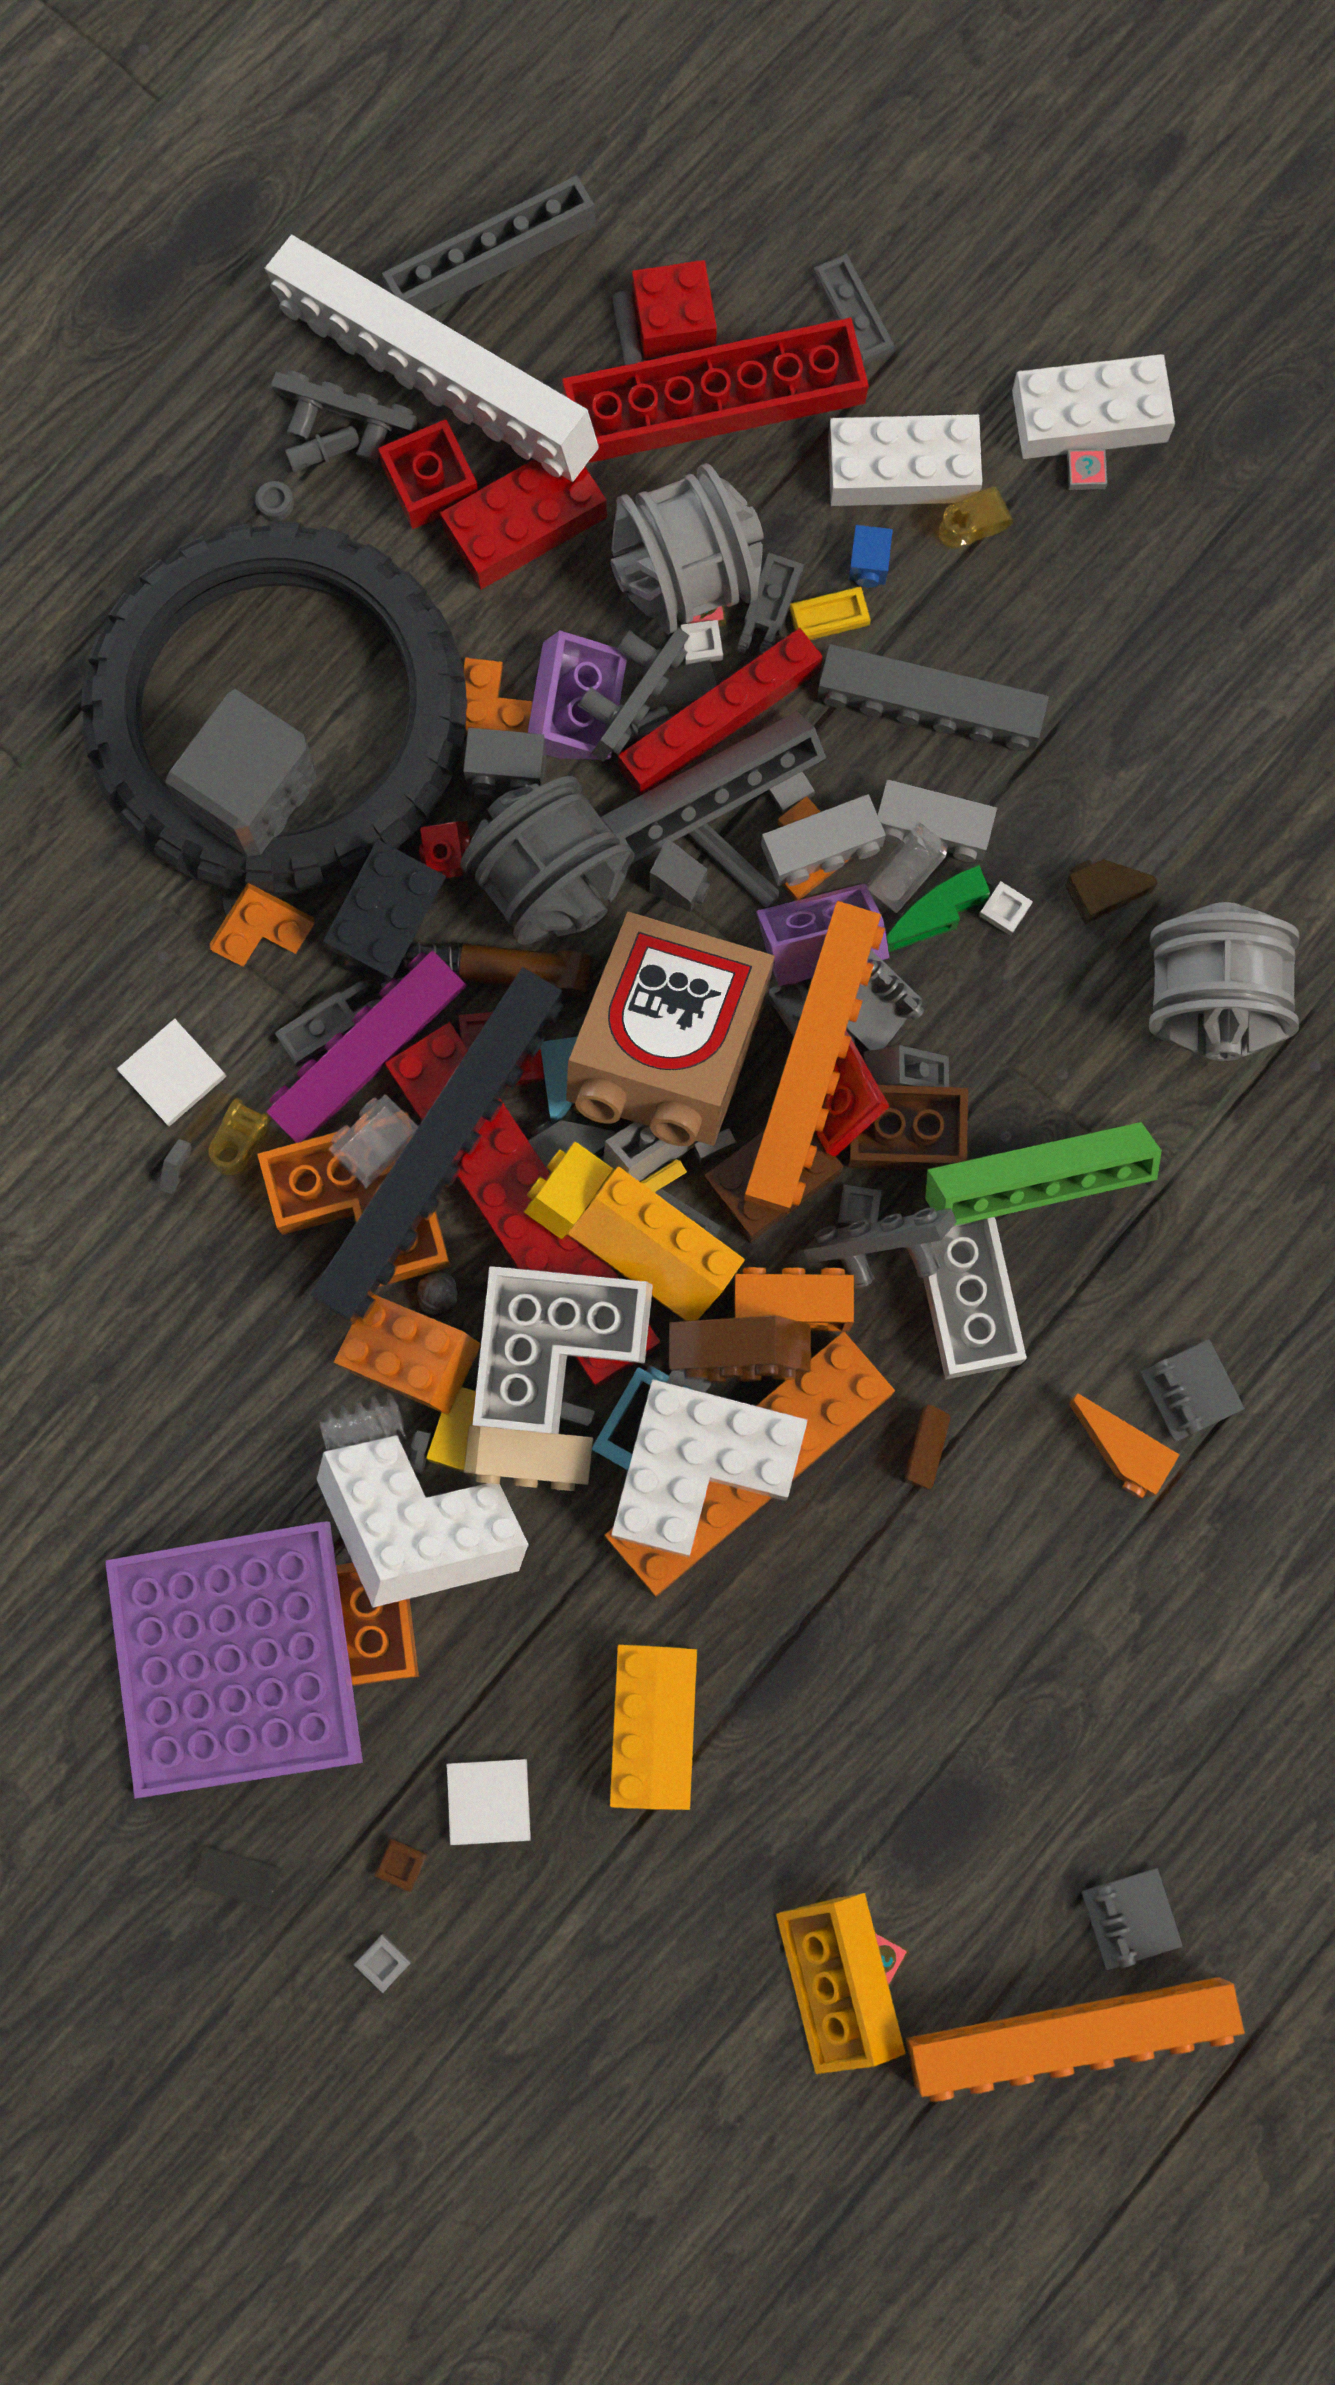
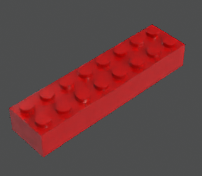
M851 317L562 379L563 395L586 408L589 412L599 448L588 463L863 405L866 402L869 387Z

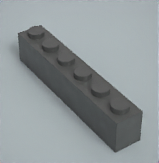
M576 175L383 272L385 290L425 313L595 227L594 203Z
M829 644L817 698L823 699L824 703L832 707L843 708L845 705L860 708L862 713L870 716L886 714L897 717L896 719L899 722L907 725H917L919 722L932 725L933 729L941 733L952 734L957 731L969 734V737L975 741L987 743L994 740L1006 743V746L1010 749L1027 751L1028 749L1035 750L1049 696Z
M796 711L607 813L601 819L620 840V845H628L635 854L634 863L662 848L666 839L672 842L819 763L826 759L815 727Z

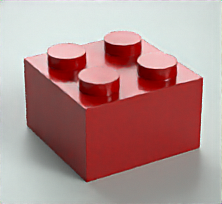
M705 260L632 271V289L644 358L684 353L716 346L717 327Z
M447 419L378 448L382 467L412 530L440 518V512L478 491L477 482Z

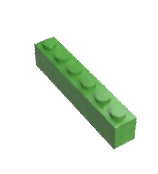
M1142 1122L928 1169L925 1199L935 1211L951 1208L957 1221L954 1226L1157 1180L1162 1150Z

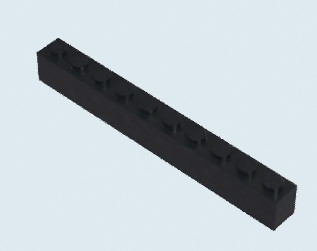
M521 968L310 1295L315 1301L352 1324H355L359 1317L363 1320L367 1317L376 1302V1299L372 1298L373 1294L380 1284L386 1286L396 1272L397 1266L393 1263L401 1251L407 1253L418 1237V1233L415 1232L422 1218L429 1220L440 1202V1200L436 1199L438 1193L444 1185L449 1188L453 1184L461 1169L457 1166L464 1153L470 1155L475 1150L482 1137L478 1131L486 1120L492 1122L497 1116L503 1104L499 1100L506 1088L512 1090L516 1086L524 1071L520 1066L527 1055L531 1057L536 1055L544 1041V1037L541 1034L547 1024L554 1025L563 1013L565 1005L562 1004V990L526 968Z

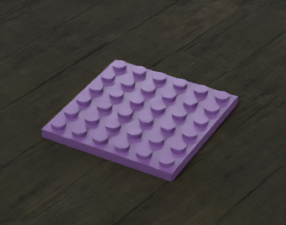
M330 1522L313 1523L105 1561L135 1798L363 1763Z

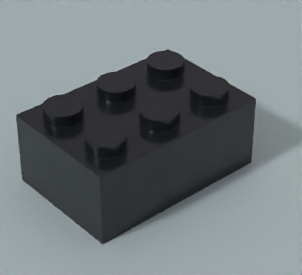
M377 839L324 938L322 946L391 982L446 876Z

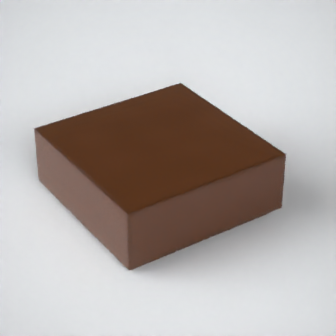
M391 1838L374 1876L412 1892L428 1854Z

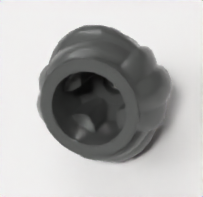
M437 1272L427 1275L418 1282L416 1296L418 1297L420 1308L425 1313L438 1315L448 1312L450 1308L457 1304L458 1290L456 1282L448 1273Z

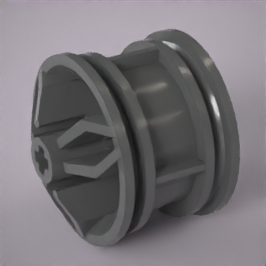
M573 776L557 778L540 787L538 784L529 785L509 791L499 797L488 809V813L494 820L492 822H488L486 819L481 821L460 862V867L467 876L475 877L478 885L485 890L496 904L509 925L515 927L513 936L518 943L523 945L534 943L553 933H556L557 936H563L584 931L596 924L608 911L600 899L603 897L604 900L609 902L615 899L635 858L632 849L628 845H620V840L611 832L593 809L585 795L581 794L582 786Z

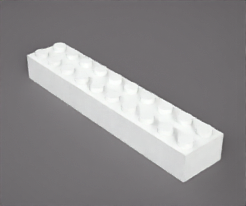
M292 234L265 267L272 283L270 287L277 294L281 303L280 308L288 317L293 320L300 318L307 322L309 327L321 337H326L327 335L332 337L346 352L350 354L357 352L362 355L376 370L383 372L385 369L392 373L404 387L408 389L415 387L422 391L424 396L434 405L440 407L443 404L452 409L453 413L464 423L470 424L473 422L482 427L484 433L494 441L500 442L502 439L507 442L524 459L529 460L532 457L537 460L552 476L559 478L562 475L573 482L598 450L599 446L589 412L586 408Z

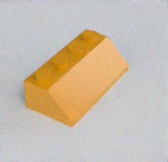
M619 1166L610 1172L576 1224L567 1233V1235L627 1279L653 1284L652 1297L684 1321H697L723 1292L745 1260Z
M618 1645L610 1807L690 1810L697 1649Z
M865 1893L834 1898L777 1913L776 1916L815 2073L821 2074L874 2067L906 2054Z

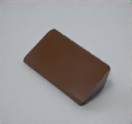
M927 1404L921 1410L903 1479L904 1483L925 1489L933 1487L950 1423V1415L935 1406Z

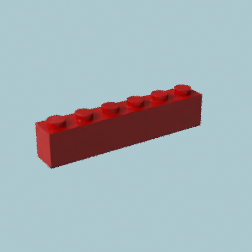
M798 628L619 754V771L638 796L656 788L818 674L821 670L823 656L803 630Z

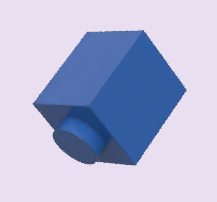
M855 526L849 581H854L863 587H876L878 584H886L893 529Z

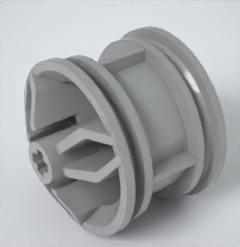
M708 463L698 467L697 478L693 474H688L675 483L648 493L643 491L636 494V505L627 494L617 497L611 550L613 556L627 551L629 553L611 559V566L621 591H629L627 593L629 599L647 616L656 619L666 634L677 630L676 617L681 623L686 624L691 622L694 616L723 605L730 607L738 604L739 596L747 604L756 601L758 598L763 545L761 542L748 546V544L763 539L759 518L752 506H746L747 501L728 481L720 478Z
M1222 902L1193 910L1163 922L1152 930L1150 943L1155 950L1154 1013L1149 1018V1030L1153 1035L1199 1056L1217 1061H1230L1288 1039L1298 1032L1299 1018L1294 1013L1295 949L1299 945V931L1295 926L1246 906Z

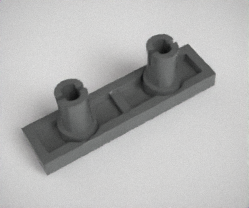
M288 371L287 375L275 372L271 386L276 394L297 403L287 431L288 435L296 439L308 441L317 411H328L366 425L356 455L362 460L376 464L380 456L378 448L383 446L387 433L393 432L407 436L419 431L420 425L416 417L412 415L413 411L404 406L392 404V407L388 408L379 405L376 398L367 394L357 393L356 397L344 394V389L335 384L323 382L322 386L308 382L309 378L295 371Z
M677 627V630L672 634L663 649L659 647L656 650L629 630L616 650L644 669L642 672L645 675L624 705L620 704L617 706L593 687H590L582 698L578 707L603 723L606 730L591 754L604 762L611 751L617 755L620 753L631 737L625 733L630 723L636 726L639 725L650 707L644 704L650 694L655 698L658 697L669 681L668 678L663 676L669 666L676 670L688 653L682 647L690 637L689 634Z
M926 1208L906 1217H902L901 1214H893L878 1222L869 1223L868 1220H860L848 1227L836 1229L835 1226H827L814 1234L815 1238L803 1251L809 1263L832 1259L841 1260L847 1274L854 1275V1289L865 1287L875 1279L865 1254L901 1247L907 1248L918 1277L924 1278L937 1273L938 1269L941 1268L931 1242L941 1241L957 1221L951 1208L935 1211L934 1208Z

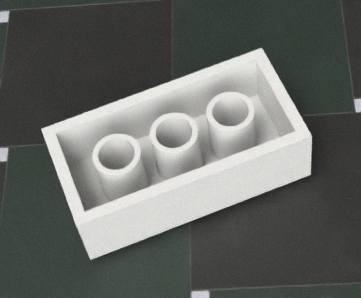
M1164 354L1018 371L1012 390L1023 459L1067 454L1068 450L1112 449L1168 442L1175 425Z
M979 415L830 419L828 445L831 506L978 502L982 488Z
M995 1217L953 1226L941 1241L931 1242L941 1268L938 1269L937 1273L923 1278L945 1380L1020 1365L1027 1358Z

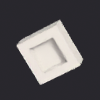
M718 620L681 625V629L690 635L683 646L688 651L685 656L686 665L723 660Z
M1000 882L979 916L1011 936L1033 901Z

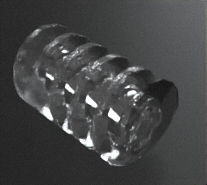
M390 1392L386 1393L384 1406H381L374 1396L371 1397L369 1410H366L360 1401H356L354 1414H351L345 1405H341L340 1418H336L331 1410L327 1409L325 1411V1421L320 1422L327 1451L334 1450L337 1446L339 1448L352 1446V1442L355 1445L365 1443L367 1438L370 1441L382 1439V1434L386 1438L397 1436V1430L407 1439L398 1403Z

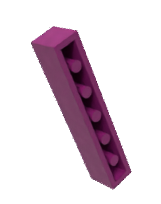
M433 950L428 955L423 951L408 964L407 968L410 972L400 982L394 978L381 990L379 995L383 999L373 1008L367 1005L360 1010L351 1020L355 1026L347 1034L337 1033L324 1046L328 1052L318 1062L313 1058L309 1060L297 1072L296 1075L300 1079L290 1089L284 1085L269 1099L272 1106L266 1112L296 1143L309 1140L385 1066L387 1061L395 1057L467 987L459 976Z

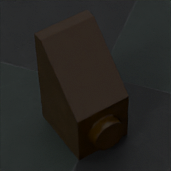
M1102 859L1092 864L1091 860H1087L1073 867L1070 870L1071 875H1069L1065 887L1086 925L1151 894L1158 882L1153 875Z

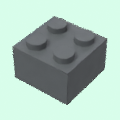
M468 728L464 776L468 795H474L475 799L481 801H495L497 797H501L509 791L533 784H538L539 787L545 784L547 752L544 734Z

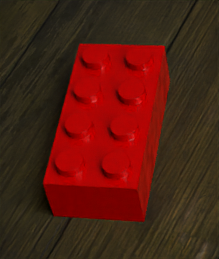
M533 459L440 512L443 531L478 587L482 590L607 518V500L586 467L582 469L572 482L562 475L559 478L552 476L543 468L540 462Z

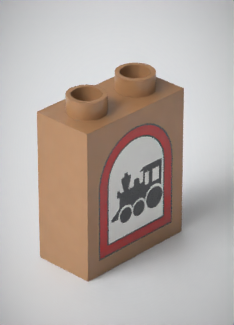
M627 911L568 1061L566 1101L575 1103L580 1113L600 1123H615L621 1117L650 1126L652 1133L657 1138L671 1145L690 1146L695 1141L714 1146L767 1001L775 956Z

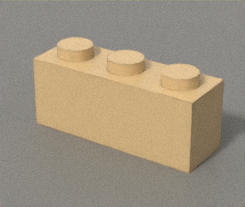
M469 1425L464 1473L477 1474L476 1482L500 1484L501 1476L514 1478V1486L537 1488L538 1480L552 1481L551 1489L574 1491L575 1483L588 1485L593 1437Z

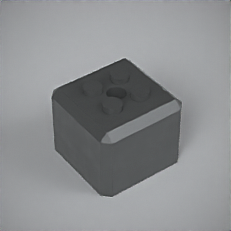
M234 689L226 695L169 771L165 783L182 813L245 856L250 857L261 855L271 840L282 832L288 817L296 806H300L307 798L311 786L317 779V774L305 736L237 689Z

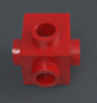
M467 821L421 827L423 842L419 846L421 862L442 873L446 878L463 876L460 862L473 838L472 835H469Z

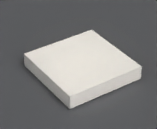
M176 1019L172 1020L117 1068L168 1126L172 1125L226 1077L225 1073Z
M527 1759L447 1764L450 1845L531 1840Z

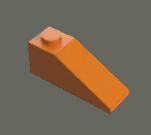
M1077 1393L1072 1397L1069 1402L1070 1407L1116 1478L1124 1482L1122 1488L1140 1499H1143L1145 1495L1150 1498L1157 1495L1180 1454Z

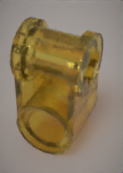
M990 487L947 507L939 526V539L949 548H961L981 538L1002 532L1013 523V518L998 488Z
M239 1098L233 1100L209 1146V1156L220 1173L228 1176L236 1175L246 1167L252 1153L263 1139L271 1123L272 1117L267 1112L260 1114L243 1105V1100ZM233 1147L238 1150L234 1160L230 1162L219 1160V1154L223 1149Z

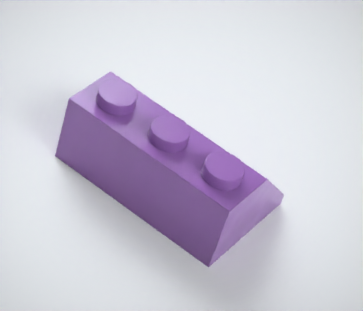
M560 630L543 642L528 733L545 735L547 755L561 759H599L591 753L605 734V725L578 707V704L589 688L593 687L597 692L619 706L627 656L616 650L617 648Z
M865 883L756 911L766 951L768 954L775 956L772 971L779 986L786 984L795 985L803 982L805 979L813 978L837 901L880 914ZM882 916L878 924L880 927H884ZM885 931L879 950L871 948L882 960L889 958Z

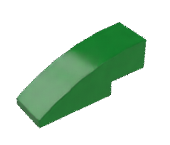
M980 865L953 876L918 900L899 919L886 936L888 952L952 931L957 928L960 921L958 912L986 903L990 891Z

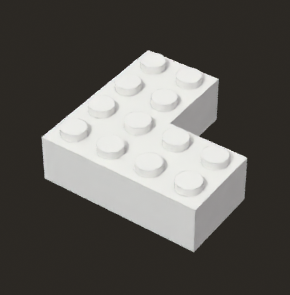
M490 1266L473 1425L559 1434L567 1355L645 1363L653 1284L645 1281Z
M652 1379L614 1523L612 1538L689 1558L709 1481L786 1501L807 1420Z
M398 1436L325 1451L323 1453L317 1481L372 1607L519 1571L528 1542L500 1484L487 1483L426 1498Z

